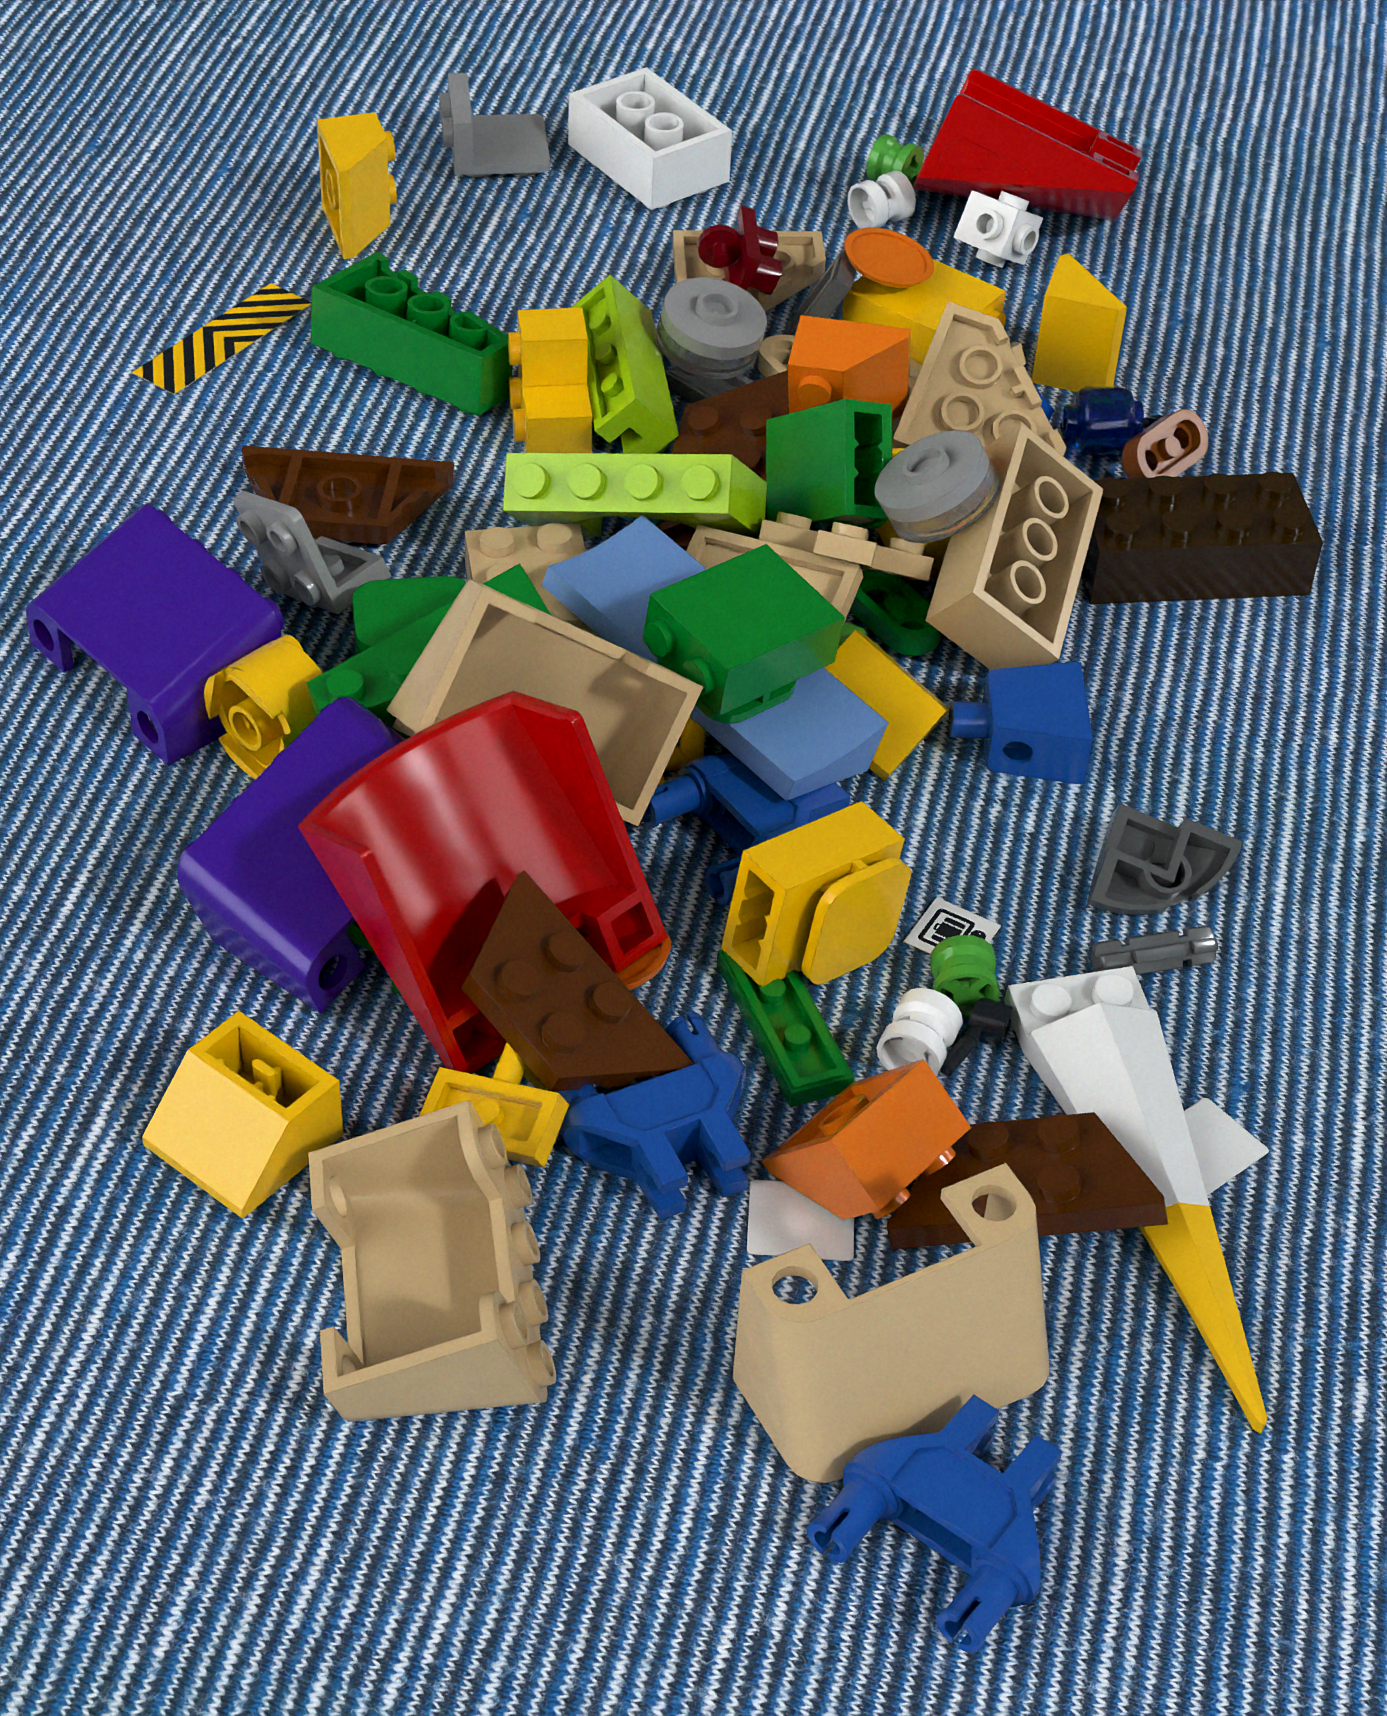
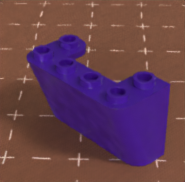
M142 504L26 607L31 644L60 670L66 672L74 668L70 644L71 639L127 689L133 735L168 766L218 740L219 737L227 733L219 715L209 720L204 702V689L208 678L268 642L282 637L281 630L284 627L281 611L272 599L268 597L263 598L243 581L235 569L227 568L207 551L202 542L196 538H190L173 524L164 511L156 510L149 504ZM149 718H150L151 721L153 722V724H154V726H155L157 732H156V731L154 730V728L152 727V725H151V723H150V721H149Z
M351 697L336 699L333 703L325 706L314 721L286 749L282 750L274 758L273 762L246 790L230 802L227 809L195 841L183 850L179 859L177 873L179 887L215 943L320 1014L361 972L365 964L346 932V929L355 919L307 843L298 825L328 794L347 778L381 754L406 740L356 699ZM338 955V964L335 971L326 981L319 984V974L323 966L333 956Z

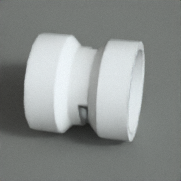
M894 170L878 177L876 182L866 180L851 186L848 192L849 212L853 221L860 229L868 227L881 228L886 224L887 220L891 222L901 221L912 216L915 210L916 199L914 189L907 176L900 171Z
M927 988L911 989L903 994L893 1014L894 1022L889 1024L882 1034L876 1047L877 1055L887 1070L924 1059L937 1077L947 1056L946 1048L953 1044L963 1024L962 1013L950 998L936 990Z

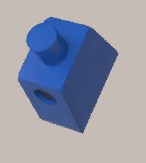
M1081 662L992 669L986 674L982 702L951 701L949 708V736L956 738H983L986 767L992 772L1072 784H1085L1093 736Z

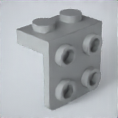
M448 73V92L439 93L443 148L452 147L454 175H467L479 178L489 174L514 173L519 176H531L550 169V156L543 116L539 114L472 115L467 73Z
M242 491L233 497L234 505L239 513V516L236 517L238 528L243 536L256 547L264 563L260 567L262 576L270 588L277 594H285L301 600L309 606L314 605L339 614L349 606H352V595L360 585L369 581L384 580L391 577L382 556L323 536L314 541L303 516L296 508L246 491Z

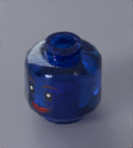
M1083 386L1076 394L1074 404L1064 405L1062 415L1063 436L1072 437L1075 450L1083 456L1121 457L1126 443L1143 431L1144 411L1142 401L1134 400L1132 392L1126 387Z

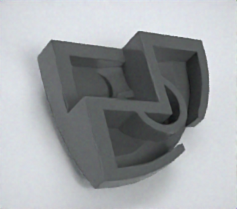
M1120 803L1113 812L1092 878L1087 905L1119 914L1151 915L1163 913L1168 907L1177 905L1190 898L1197 900L1212 889L1231 868L1243 842L1188 818H1185L1176 827Z

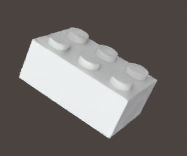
M647 67L569 93L568 145L649 209L666 207L672 202L694 194L704 193L710 188L729 182L732 130Z

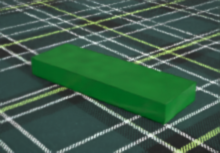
M724 950L718 951L717 967L790 1108L839 1095L854 1082V1075L797 970L786 973V978L782 980L776 979L762 987Z

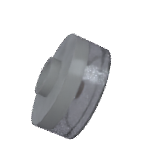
M690 278L676 283L668 290L656 328V341L666 358L689 373L713 379L733 378L746 373L755 364L767 327V317L757 299L737 285L714 278Z
M962 430L939 432L909 445L888 462L879 474L875 484V496L896 534L903 540L912 543L938 541L969 527L986 513L994 503L1000 490L999 475L981 441L976 435Z

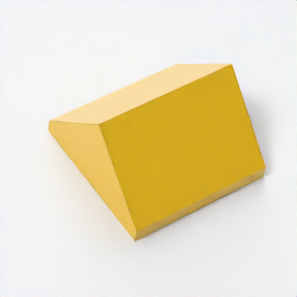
M1069 253L1059 256L1044 295L1031 381L1036 384L1098 397L1112 395L1127 307ZM1098 387H1109L1106 389H1096Z
M854 630L838 648L835 662L824 667L889 722L869 766V769L883 781L898 768L949 713L948 706L862 631Z

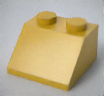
M375 112L317 120L322 208L343 259L354 258L391 225L390 205L397 203L394 177L392 174H388V162L395 161L394 140L390 130H383Z

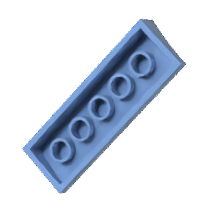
M641 515L599 545L575 557L549 565L542 586L602 639L657 663V657L651 653L646 643L642 640L650 594L707 569L645 516ZM821 668L796 680L794 693L787 701L742 722L733 724L717 722L706 716L696 705L690 714L691 718L786 801L868 771L889 723L825 668Z

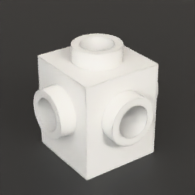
M972 190L953 238L979 248L975 257L987 263L1003 268L1007 259L1025 265L1028 255L1034 250L1038 242L1039 228L1043 218L1026 211L1029 201L1001 191L999 198L995 199Z

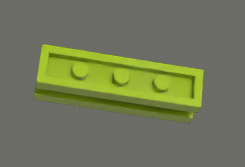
M609 275L572 306V308H583L588 337L587 386L595 432L609 443L620 435L624 454H660L670 446L672 441L679 436L652 311L613 276Z

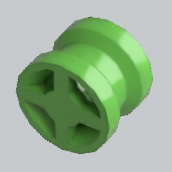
M883 134L877 139L869 154L866 169L867 177L871 181L876 182L878 177L894 170L900 171L907 176L913 187L923 165V149L921 146L913 143L899 144L896 137Z
M957 935L941 941L931 952L930 967L935 978L932 990H936L950 998L959 1008L962 1018H970L974 1004L978 999L989 998L995 1001L999 999V983L994 974L997 964L996 954L992 945L985 939L973 935Z

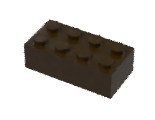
M1271 471L1263 474L1226 475L1216 473L1209 476L1171 477L1161 475L1154 478L1116 479L1106 477L1093 480L1103 488V493L1081 573L1090 604L1310 595L1323 541L1294 473Z

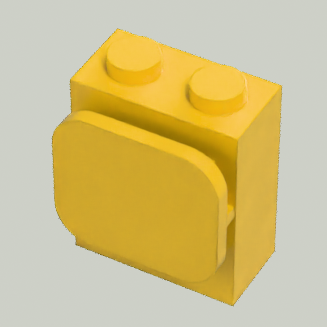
M933 259L934 272L931 277L913 287H890L874 282L865 276L860 277L852 283L851 289L843 298L841 320L911 329L910 357L922 365L948 301L998 318L1002 326L1005 327L1006 315L1003 313L1006 291Z
M860 801L743 850L721 949L762 987L776 979L782 980L786 978V973L792 970H797V972L802 970V973L812 983L820 985L872 962L886 950L895 935L910 882L911 869L900 859L905 838L864 802Z

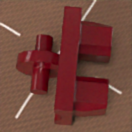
M741 205L737 212V229L719 224L710 226L702 232L697 243L699 257L710 267L724 268L726 282L737 285L745 291L749 288L771 295L783 271L781 261L773 258L779 243L777 232L757 226L755 209Z

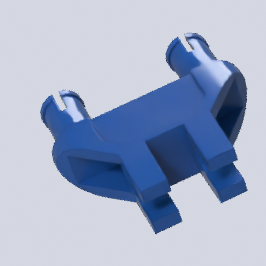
M723 754L707 755L684 763L675 778L657 785L640 823L645 821L644 827L652 829L663 822L689 812L697 815L699 819H704L739 855L720 864H713L707 867L705 871V883L712 898L717 897L716 902L719 905H726L732 901L743 850L848 807L850 796L835 782L786 801L736 756Z
M691 1012L687 1014V1019L694 1029L692 1032L682 1015L670 1022L665 1029L667 1034L694 1063L693 1065L606 1095L603 1093L598 1094L593 1084L584 1085L580 1090L554 1091L560 1093L569 1104L559 1130L568 1148L576 1156L599 1169L636 1181L660 1220L686 1211L687 1201L679 1188L688 1185V1174L683 1165L689 1162L699 1161L722 1198L748 1189V1178L741 1166L750 1163L751 1153L733 1124L744 1088L746 1068L737 1055L720 1049L708 1030L705 1020L699 1013Z
M974 1394L940 1432L893 1438L873 1444L859 1451L843 1470L844 1488L806 1529L810 1542L821 1554L825 1552L834 1540L837 1545L829 1553L828 1559L843 1563L848 1560L853 1549L879 1519H888L970 1574L972 1577L949 1606L944 1608L936 1618L940 1632L950 1643L954 1642L963 1628L968 1632L960 1642L959 1649L969 1653H975L981 1648L984 1639L1010 1606L1018 1607L1031 1603L1040 1590V1554L1033 1512L1054 1486L1056 1475L1051 1473V1471L1060 1461L1062 1454L1060 1449L1036 1434L1003 1474L982 1461L981 1458L993 1443L994 1435L989 1433L988 1430L997 1421L999 1410Z

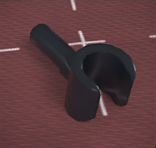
M989 998L978 999L972 1009L967 1029L962 1034L961 1039L947 1054L940 1071L947 1076H951L972 1050L977 1048L981 1038L1003 1045L1011 1028L1012 1022L1009 1018L1013 1012V1007Z

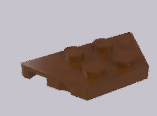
M788 370L686 405L678 429L679 436L675 439L671 454H732L766 482V420L789 414Z
M243 445L241 450L243 469L255 494L296 508L303 516L314 539L323 536L336 541L387 545L450 489L455 481L454 462Z
M525 870L519 873L508 889L501 909L490 926L481 945L482 948L473 962L461 989L543 1085L552 1092L580 1090L582 1086L587 1084H596L604 1088L629 1086L635 1077L665 1075L693 1065L694 1063L528 873Z
M1090 1112L970 1124L972 1128L951 1146L956 1152L953 1159L933 1174L918 1178L909 1191L910 1197L895 1210L888 1220L887 1231L892 1250L972 1242L940 1199L941 1190L1004 1163L1009 1166L1031 1195L1036 1206L1038 1236L1168 1225L1164 1195L1097 1114ZM988 1194L979 1196L972 1202L975 1212L983 1218Z

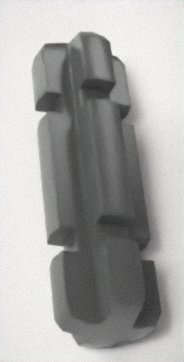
M1203 925L1185 928L1181 936H1179L1177 930L1127 937L1125 938L1126 944L1121 945L1119 939L1097 942L1092 946L1090 960L1094 972L1133 966L1136 975L1182 968V961H1187V965L1190 967L1210 964L1216 960L1218 943L1212 929Z

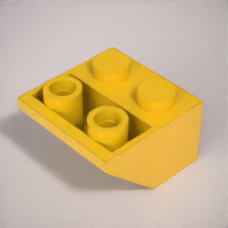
M238 1010L187 1050L142 1136L143 1145L244 1219L309 1164V1152L331 1146L343 1136L340 1081Z

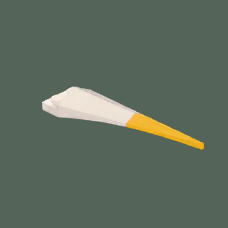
M1133 966L1008 985L1004 1002L1006 1005L1013 1007L1010 1018L1023 1054L1048 1087L1065 1114L1095 1112L1164 1195L1168 1225L1139 1228L1191 1315L1252 1429L1261 1434L1268 1418L1157 1011L1150 1010Z

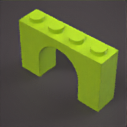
M507 453L503 511L529 526H540L548 523H580L582 536L601 537L602 517H640L643 515L646 518L682 523L695 530L697 525H702L759 539L763 519L765 520L767 482L732 454Z

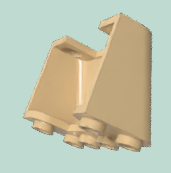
M468 578L386 710L396 717L393 728L410 737L454 714L511 691L578 711L584 719L622 820L639 826L703 686L655 662Z
M470 1100L309 1152L312 1211L341 1248L348 1344L334 1326L320 1330L324 1395L342 1418L347 1422L546 1402L548 1396L547 1386L556 1383V1370L547 1344L541 1340L539 1324L548 1321V1310L543 1292L538 1282L533 1279L532 1264L540 1262L538 1242L532 1226L525 1219L524 1207L531 1205L533 1202L532 1191L523 1167L520 1164L513 1166L509 1164L505 1145L497 1126L494 1123L485 1125Z
M1006 1163L941 1190L940 1199L975 1247L848 1300L810 1243L742 1270L732 1379L782 1458L796 1475L810 1482L828 1483L840 1480L844 1477L843 1470L859 1451L873 1444L893 1438L940 1432L973 1394L994 1408L999 1409L1033 1394L1044 1386L1049 1377V1354L1036 1206L1031 1195ZM988 1194L983 1218L975 1212L972 1202L979 1196ZM800 1276L809 1280L815 1286L817 1293L807 1303L789 1304L780 1300L774 1294L772 1287L782 1277Z

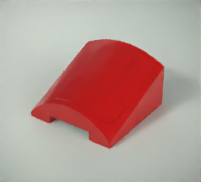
M972 69L960 94L955 97L912 188L969 198L973 190L998 199L1001 191L1029 201L1027 206L1029 208L1114 221L1124 208L1138 183L1139 174L1134 171L1141 159L1142 150L979 69Z
M516 691L508 692L454 714L397 744L342 782L298 825L307 843L447 1069L473 1074L502 1054L507 1043L464 993L461 986L482 948L481 945L490 926L501 909L508 889L516 876L524 870L614 972H620L668 938L583 717L578 711Z

